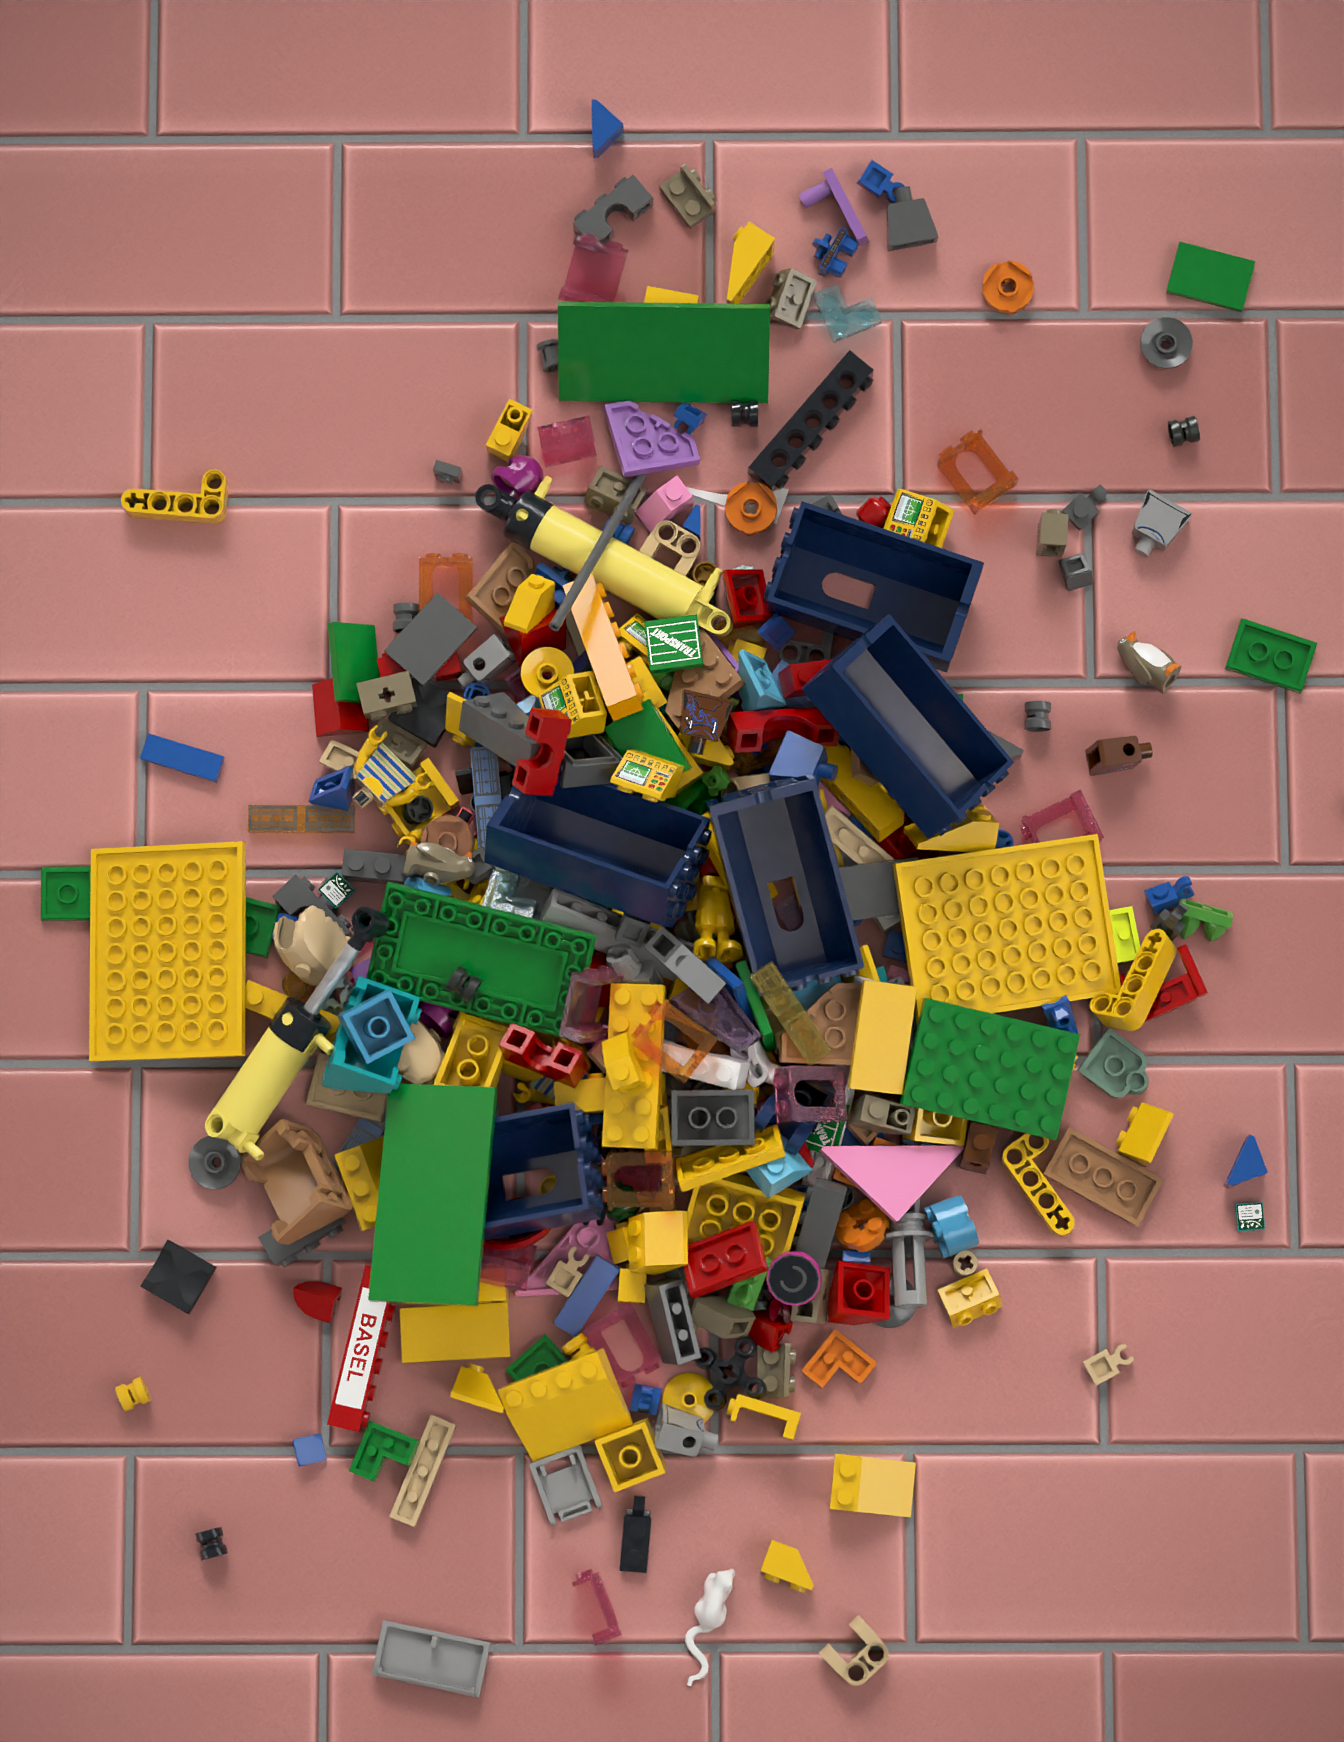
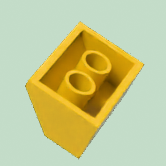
M384 1136L333 1155L346 1191L353 1204V1210L361 1231L375 1227Z

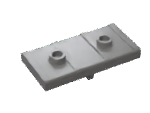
M383 1620L372 1675L480 1697L491 1642Z

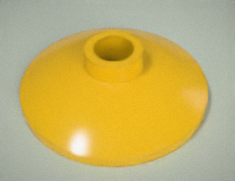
M542 647L532 651L525 658L521 667V680L524 687L537 698L540 693L566 675L574 674V667L569 657L564 652L552 647ZM544 672H550L552 674V678L549 680H545L542 677V674Z
M683 1373L674 1377L667 1384L663 1392L662 1402L663 1404L701 1417L705 1423L713 1415L714 1410L709 1409L705 1405L704 1395L713 1386L702 1375ZM688 1394L693 1395L695 1398V1402L692 1405H687L684 1402V1398ZM716 1396L712 1398L713 1404L717 1402Z

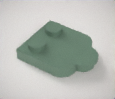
M1111 1028L1105 1030L1076 1070L1103 1092L1114 1098L1123 1097L1128 1093L1131 1095L1141 1094L1147 1089L1149 1083L1148 1076L1144 1072L1147 1066V1059L1144 1053Z

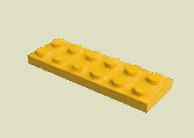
M611 983L608 1039L628 1032L647 1083L620 1093L613 1090L606 1071L602 1147L658 1149L666 1001L665 985Z

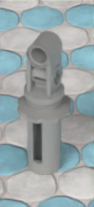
M920 1197L896 1223L888 1217L891 1230L890 1233L884 1234L885 1238L883 1241L892 1244L895 1308L914 1309L927 1306L924 1243L929 1239H933V1233L924 1231L923 1223L926 1221V1216L919 1213ZM912 1242L914 1290L906 1291L904 1243Z

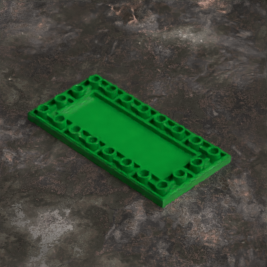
M558 302L559 401L732 403V400H740L742 403H748L749 401L768 403L770 304Z
M390 881L387 882L381 911L387 915L389 927L383 936L374 940L367 979L420 997L419 1001L508 1024L513 1023L523 1028L570 1040L574 1039L597 934ZM458 966L465 968L467 974L477 976L483 980L469 1003L461 999L460 994L457 992L452 993L445 989Z
M399 1084L397 1091L392 1089L391 1093L388 1094L369 1301L478 1307L497 1100L496 1087Z

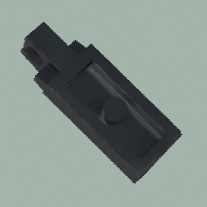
M634 1496L633 1509H626L619 1571L647 1573L652 1518H650L651 1511H644L645 1496Z

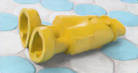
M704 876L703 885L699 889L698 910L695 917L696 932L701 937L693 944V954L704 962L712 956L715 957V954L716 959L722 964L736 961L742 956V946L739 942L729 938L735 932L728 889L721 877ZM712 934H714L717 937V950L716 942L712 939Z

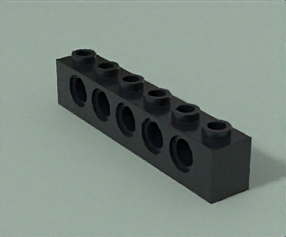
M849 350L750 464L748 474L757 482L769 487L772 492L776 488L781 490L788 482L789 477L787 475L793 468L798 470L806 461V453L810 449L814 451L823 441L821 436L827 429L832 431L840 421L838 416L844 410L848 412L857 401L855 398L861 390L863 392L867 391L874 382L872 379L874 369ZM847 379L854 386L850 389H844L839 383ZM826 399H832L837 405L832 409H828L822 403ZM814 418L819 421L820 425L817 428H810L806 425V421ZM792 438H799L802 440L803 445L799 448H794L790 446L789 441ZM780 457L786 461V464L778 468L772 464V460Z

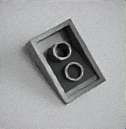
M754 1090L671 1091V1147L755 1145Z

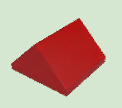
M726 569L723 571V583L733 628L738 629L766 623L773 614L766 612L767 603L763 602V595L766 589L763 569Z
M555 608L527 634L504 626L506 615L499 618L519 667L522 666L525 658L536 649L542 647H552L560 651L566 649V618L558 631H554L549 627L557 612Z
M333 678L312 684L317 737L370 732L369 720L365 718L361 703L335 702Z

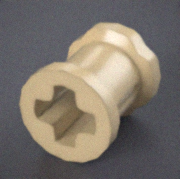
M969 1251L958 1253L952 1261L954 1272L960 1276L971 1275L978 1266L976 1256ZM965 1257H968L970 1259L969 1264L972 1267L971 1269L966 1268L963 1271L960 1269L961 1263L958 1262V1259L963 1260Z

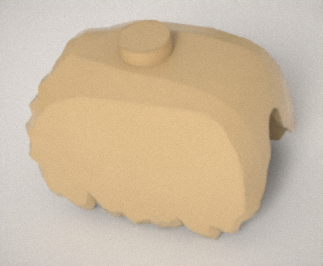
M313 905L299 914L296 922L288 919L286 916H282L275 923L273 931L274 944L283 962L301 980L311 986H318L350 939L349 936H345V932L339 927L337 922H334L331 917H325L323 909Z
M418 1020L416 1025L411 1023L410 1026L415 1039L404 1044L398 1063V1074L402 1075L400 1084L433 1085L445 1053L439 1044L441 1039L436 1031L432 1028L428 1030Z

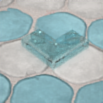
M838 284L813 294L833 343L882 324V319L872 297L847 307Z
M493 869L482 905L534 919L539 907L537 900L515 897L521 879L520 875Z

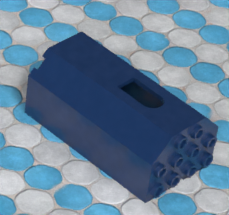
M801 501L799 509L794 507L789 521V529H792L791 533L785 532L781 543V556L776 558L772 569V582L768 581L763 595V602L767 603L766 612L777 613L781 617L852 641L856 640L886 615L890 614L935 669L947 673L970 609L984 562ZM838 573L877 586L869 610L828 596L822 588L824 578L829 574Z
M890 614L860 635L801 687L802 691L927 839L936 833L942 836L952 827V822L955 825L962 822L968 816L966 811H972L982 802L980 796L982 795L984 798L996 788L993 783L996 782L998 784L1009 775L1007 769L1014 763Z
M563 767L561 772L558 773V782L552 796L524 794L512 785L509 796L504 797L487 824L484 863L663 927H673L678 918H683L688 900L692 901L696 895V883L702 865L706 864L710 850L707 849V845L712 835V831L709 830L710 818L659 800L658 802H652L643 799L642 794L636 792L630 794L617 789L618 786L613 784L562 788L560 782Z
M811 774L798 776L799 781L789 777L722 795V802L719 803L717 799L705 802L750 973L753 975L772 962L787 984L786 986L780 984L778 988L767 970L762 971L760 975L763 979L766 976H770L769 979L763 981V984L760 983L764 992L760 991L755 982L754 984L758 995L767 994L768 998H771V996L776 997L780 995L781 990L788 988L791 991L802 990L807 987L806 982L815 980L817 984H824L833 981L832 976L843 974L844 977L859 974V969L865 968L815 777ZM793 876L803 912V923L794 931H786L778 924L768 883ZM770 966V970L774 973V969ZM774 974V976L776 977V979H777L778 982L780 983V982H781L780 978L778 977L777 974ZM757 975L754 976L758 982H761Z
M574 1102L495 1117L484 1241L601 1219V1211L603 1210L602 1189H605V1179L603 1173H599L598 1163L602 1162L599 1147L595 1146L591 1132L592 1123L590 1116L586 1115L584 1110L580 1109ZM538 1169H550L554 1172L556 1184L549 1193L506 1200L503 1176Z

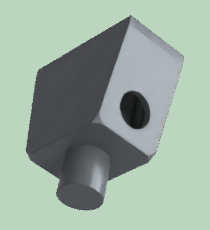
M909 186L895 189L897 203L889 204L887 207L888 252L937 243L938 233L925 199L912 200Z

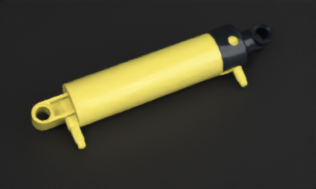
M545 476L535 493L525 491L519 499L491 484H485L477 490L475 495L477 505L485 512L506 522L503 530L504 537L530 551L532 550L576 575L579 574L603 532L545 500L544 497L553 480L549 476ZM488 493L496 494V501L492 505H485L484 498ZM614 537L610 539L591 573L596 583L602 582L606 591L659 620L697 614L699 627L715 636L725 637L732 631L733 622L724 611L709 604L715 593L714 590L721 579L722 570L715 568L705 586H702ZM723 617L727 621L726 627L723 630H715L713 628L715 619Z

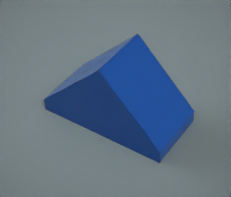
M596 99L591 100L593 158H599L624 132L623 123Z
M347 766L316 779L308 802L313 805L349 811L355 792L353 768Z
M1250 1134L1246 1136L1226 1179L1225 1186L1231 1187L1268 1173L1254 1136Z

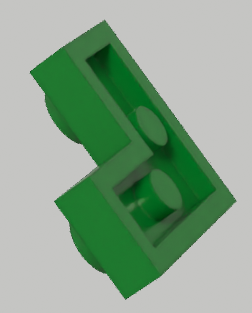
M369 1420L349 1472L376 1482L386 1457L411 1466L420 1441Z

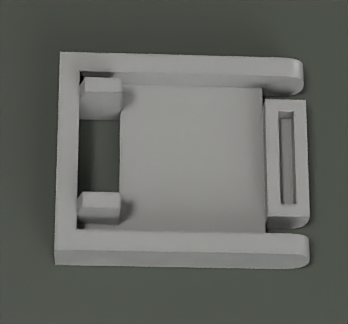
M580 1445L529 1464L551 1526L557 1524L554 1513L558 1512L561 1522L592 1511L589 1502L591 1499H594L597 1509L603 1507ZM569 1455L572 1466L549 1475L547 1474L544 1464Z

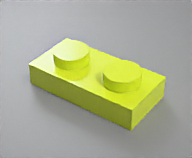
M1133 907L1109 910L1117 964L1134 961L1140 949V942Z

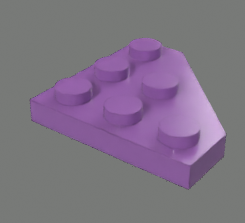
M631 401L604 405L603 411L623 477L699 465L700 456L694 437L685 432L683 434L670 427V423L654 414L650 416L638 409L639 406Z

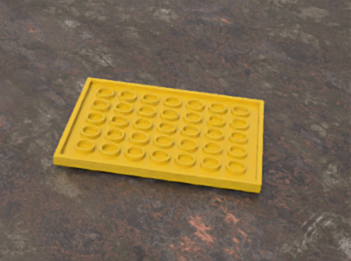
M1098 834L892 864L910 985L917 987L914 1007L917 1025L924 998L987 1013H998L1055 1003L1065 995L1069 1001L1093 998L1099 993H1119L1121 984Z
M238 841L91 849L89 1061L110 1062L245 1056L246 843Z

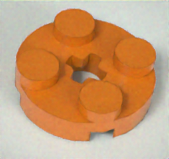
M1016 261L996 263L984 275L982 296L993 310L1008 315L1016 314L1018 311L1023 310L1033 297L1034 282L1032 274L1026 266ZM1009 282H1012V288L1015 291L1008 293L1004 292L1003 286H1001V284H1008Z
M743 482L736 485L729 492L726 499L725 512L727 521L736 531L747 536H753L766 531L774 523L777 515V502L774 493L769 487L758 482ZM749 502L751 505L756 503L758 505L756 507L757 512L755 514H747L745 512L746 503Z
M864 1199L840 1213L835 1233L845 1249L849 1251L850 1249H856L858 1252H866L875 1248L885 1238L883 1233L886 1227L889 1229L890 1223L888 1216L870 1199ZM866 1223L865 1228L863 1230H860L858 1228L860 1225Z

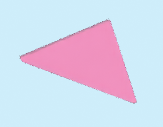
M961 1145L823 1146L819 1152L896 1223L961 1153L964 1147Z
M605 1216L602 1226H598L596 1220L590 1221L587 1226L583 1222L574 1224L519 1289H517L515 1297L561 1294L548 1286L546 1281L559 1261L565 1264L568 1263V1253L573 1247L577 1248L573 1255L576 1261H581L586 1254L589 1256L588 1262L577 1269L583 1275L597 1254L614 1264L606 1235L607 1232L615 1230L614 1221L609 1220ZM618 1274L607 1291L619 1290Z

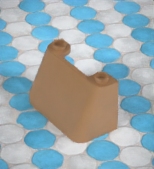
M281 1119L255 1143L264 1152L261 1160H255L248 1152L241 1156L243 1174L248 1180L263 1184L279 1220H276L271 1225V1234L280 1244L290 1245L345 1216L353 1208L351 1199L321 1137L307 1126Z

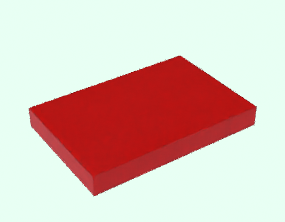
M754 1220L688 1244V1265L683 1266L690 1296L693 1299L769 1271L758 1226Z

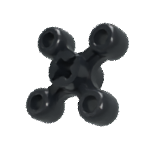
M747 1336L739 1338L735 1343L734 1355L728 1360H720L710 1348L704 1347L699 1349L701 1357L694 1360L696 1365L704 1370H713L717 1376L716 1385L704 1395V1403L709 1409L714 1411L723 1409L727 1402V1392L733 1387L742 1388L748 1397L756 1400L766 1395L767 1386L765 1382L757 1377H748L744 1371L745 1362L757 1352V1344L752 1338ZM749 1344V1349L743 1352V1346ZM709 1355L708 1361L703 1363V1357ZM729 1369L733 1371L737 1378L729 1377L724 1370ZM758 1384V1385H759L758 1391L755 1392V1393H753V1392H752L753 1386ZM718 1395V1401L713 1404L712 1398Z

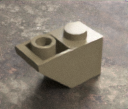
M865 1094L855 1099L850 1125L872 1132L910 1135L916 1108Z
M728 1295L695 1298L690 1310L694 1324L723 1339L748 1336L756 1318L752 1310L727 1303Z

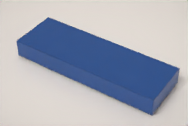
M148 733L140 759L217 783L225 757Z
M597 1254L556 1316L553 1324L576 1337L618 1274L620 1268Z

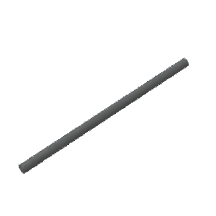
M648 473L634 476L549 624L552 630L558 631Z

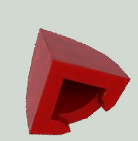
M306 1281L293 1288V1297L297 1306L306 1315L330 1323L335 1314L333 1312L336 1300H340L342 1288L319 1281Z
M752 1311L756 1318L748 1333L749 1336L760 1347L770 1352L776 1351L781 1347L779 1341L783 1338L784 1334H790L793 1321L785 1325L783 1317L778 1315L775 1321L770 1322L768 1321L767 1311Z

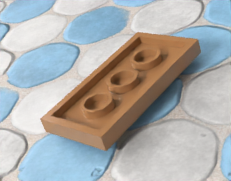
M1068 1127L1043 1172L1044 1176L1136 1227L1140 1225L1164 1181L1161 1177L1071 1127Z

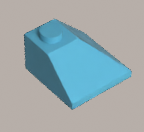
M743 649L739 651V676L745 682V685L739 689V695L743 701L741 703L743 711L778 710L786 706L787 704L766 661Z
M781 1134L785 1149L789 1140ZM785 1149V1157L745 1171L767 1199L812 1171L799 1153L795 1156Z

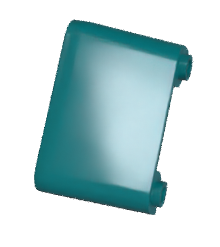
M358 976L343 1012L385 990H391L410 1027L411 1023L416 1025L421 1013V1009L417 1008L420 997ZM340 1022L333 1042L334 1049L332 1055H329L321 1085L330 1089L390 1094L392 1089L397 1091L402 1079V1075L398 1074L399 1068L397 1067L403 1046L368 1064H362Z

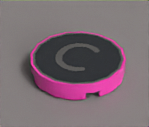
M796 1251L780 1254L773 1260L767 1273L769 1291L777 1300L786 1305L798 1306L806 1304L815 1297L820 1289L821 1271L819 1265L811 1256L804 1252Z

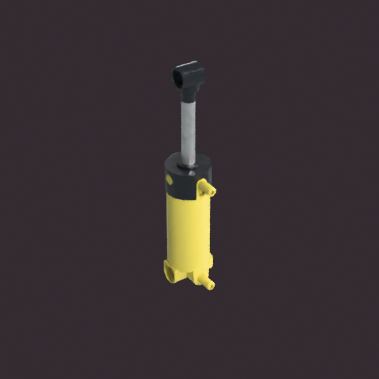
M369 907L358 908L354 912L351 921V930L354 933L308 1001L304 1003L293 997L286 998L270 1022L268 1029L205 1122V1130L209 1136L228 1140L240 1153L248 1152L257 1161L263 1158L264 1152L255 1145L260 1137L258 1132L318 1046L327 1055H332L334 1045L325 1038L332 1026L319 1011L366 942L371 943L374 938H379L387 932L389 919L385 913Z

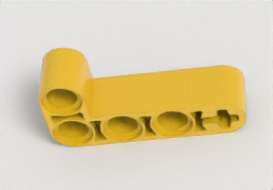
M213 469L203 475L201 494L129 489L122 494L121 504L126 513L134 518L218 524L223 521L226 515L229 486L224 474L219 470ZM214 479L222 481L221 486L217 489L209 488L210 482ZM134 499H137L139 503H136L135 507L131 508L129 503H133ZM160 500L166 501L167 505L163 510L158 511L154 509L156 502ZM190 502L193 504L191 511L186 513L180 511L184 503ZM215 504L219 506V511L216 514L210 515L206 513L210 505Z
M1154 929L1145 936L1118 995L1099 993L1092 998L1090 1009L1104 1026L1135 1031L1144 1024L1177 953L1176 946L1163 930Z
M1026 1133L1002 1152L1001 1162L1048 1229L1056 1236H1065L1073 1230L1075 1220L1032 1160L1047 1148L1049 1138L1041 1137L1043 1140L1042 1147L1034 1149L1029 1145V1137L1032 1135ZM1015 1150L1020 1153L1021 1161L1019 1164L1013 1165L1008 1162L1007 1153L1009 1151ZM1031 1172L1036 1176L1037 1183L1035 1186L1029 1187L1024 1184V1173ZM1047 1194L1052 1198L1053 1204L1051 1208L1045 1209L1039 1205L1038 1199L1040 1195ZM1058 1206L1061 1211H1058L1056 1215L1061 1220L1067 1219L1068 1223L1065 1225L1067 1230L1063 1228L1057 1229L1055 1226L1058 1222L1056 1217L1053 1215L1049 1219L1046 1214L1053 1212Z

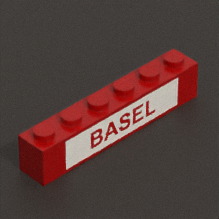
M365 1265L327 1422V1425L361 1432L362 1427L367 1428L370 1412H367L366 1409L368 1401H373L377 1386L372 1385L374 1375H379L383 1359L379 1358L381 1347L386 1348L389 1332H386L385 1329L387 1321L392 1322L396 1306L391 1305L392 1303L371 1302L368 1300L371 1266Z

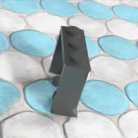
M599 733L567 738L564 750L583 748L592 758L574 760L565 751L558 772H561L563 766L560 786L562 788L610 784L611 777L623 757Z

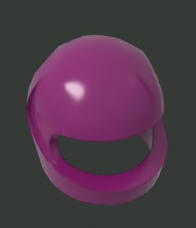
M525 455L510 458L508 460L509 467H496L491 474V480L498 489L517 499L525 491L535 493L541 481H543V470L540 464L534 458ZM501 477L507 480L513 487L507 485Z
M419 1001L417 1008L421 1009L419 1019L429 1029L435 1030L441 1038L447 1039L452 1035L453 1030L448 1016L456 1019L460 1011Z

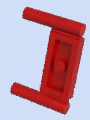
M1186 944L1178 947L1177 951L1187 973L1162 984L1145 1022H1149L1197 1000L1198 997L1208 994ZM1123 973L1119 974L1121 987L1125 980Z

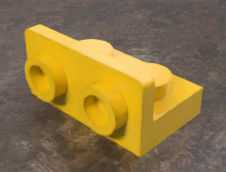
M987 1269L937 1290L953 1328L968 1325L973 1319L983 1315H991L1002 1307L1000 1294Z

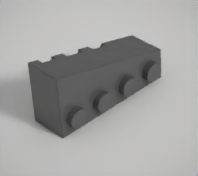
M504 692L487 696H476L474 699L463 701L459 731L515 767L518 759H530L540 749V743L535 742L525 734L529 716Z

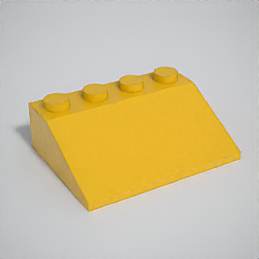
M737 1173L693 1189L687 1210L688 1244L754 1220L758 1226L765 1257L771 1259V1265L773 1260L780 1254L790 1251L806 1193L785 1188L767 1199L751 1177Z
M604 1348L512 1382L498 1390L507 1416L533 1462L633 1425Z

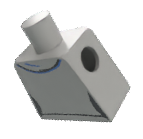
M1148 489L1132 530V534L1140 538L1134 551L1143 557H1148L1153 547L1164 551L1186 526L1193 513Z
M493 634L463 661L467 669L457 679L465 689L477 681L486 685L517 662L516 657L504 639ZM485 662V668L480 670L481 664Z
M663 1403L654 1425L655 1448L695 1457L700 1447L714 1450L717 1444L718 1435L705 1431L704 1419Z

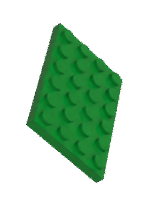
M924 998L900 1104L1057 1140L1080 1034Z

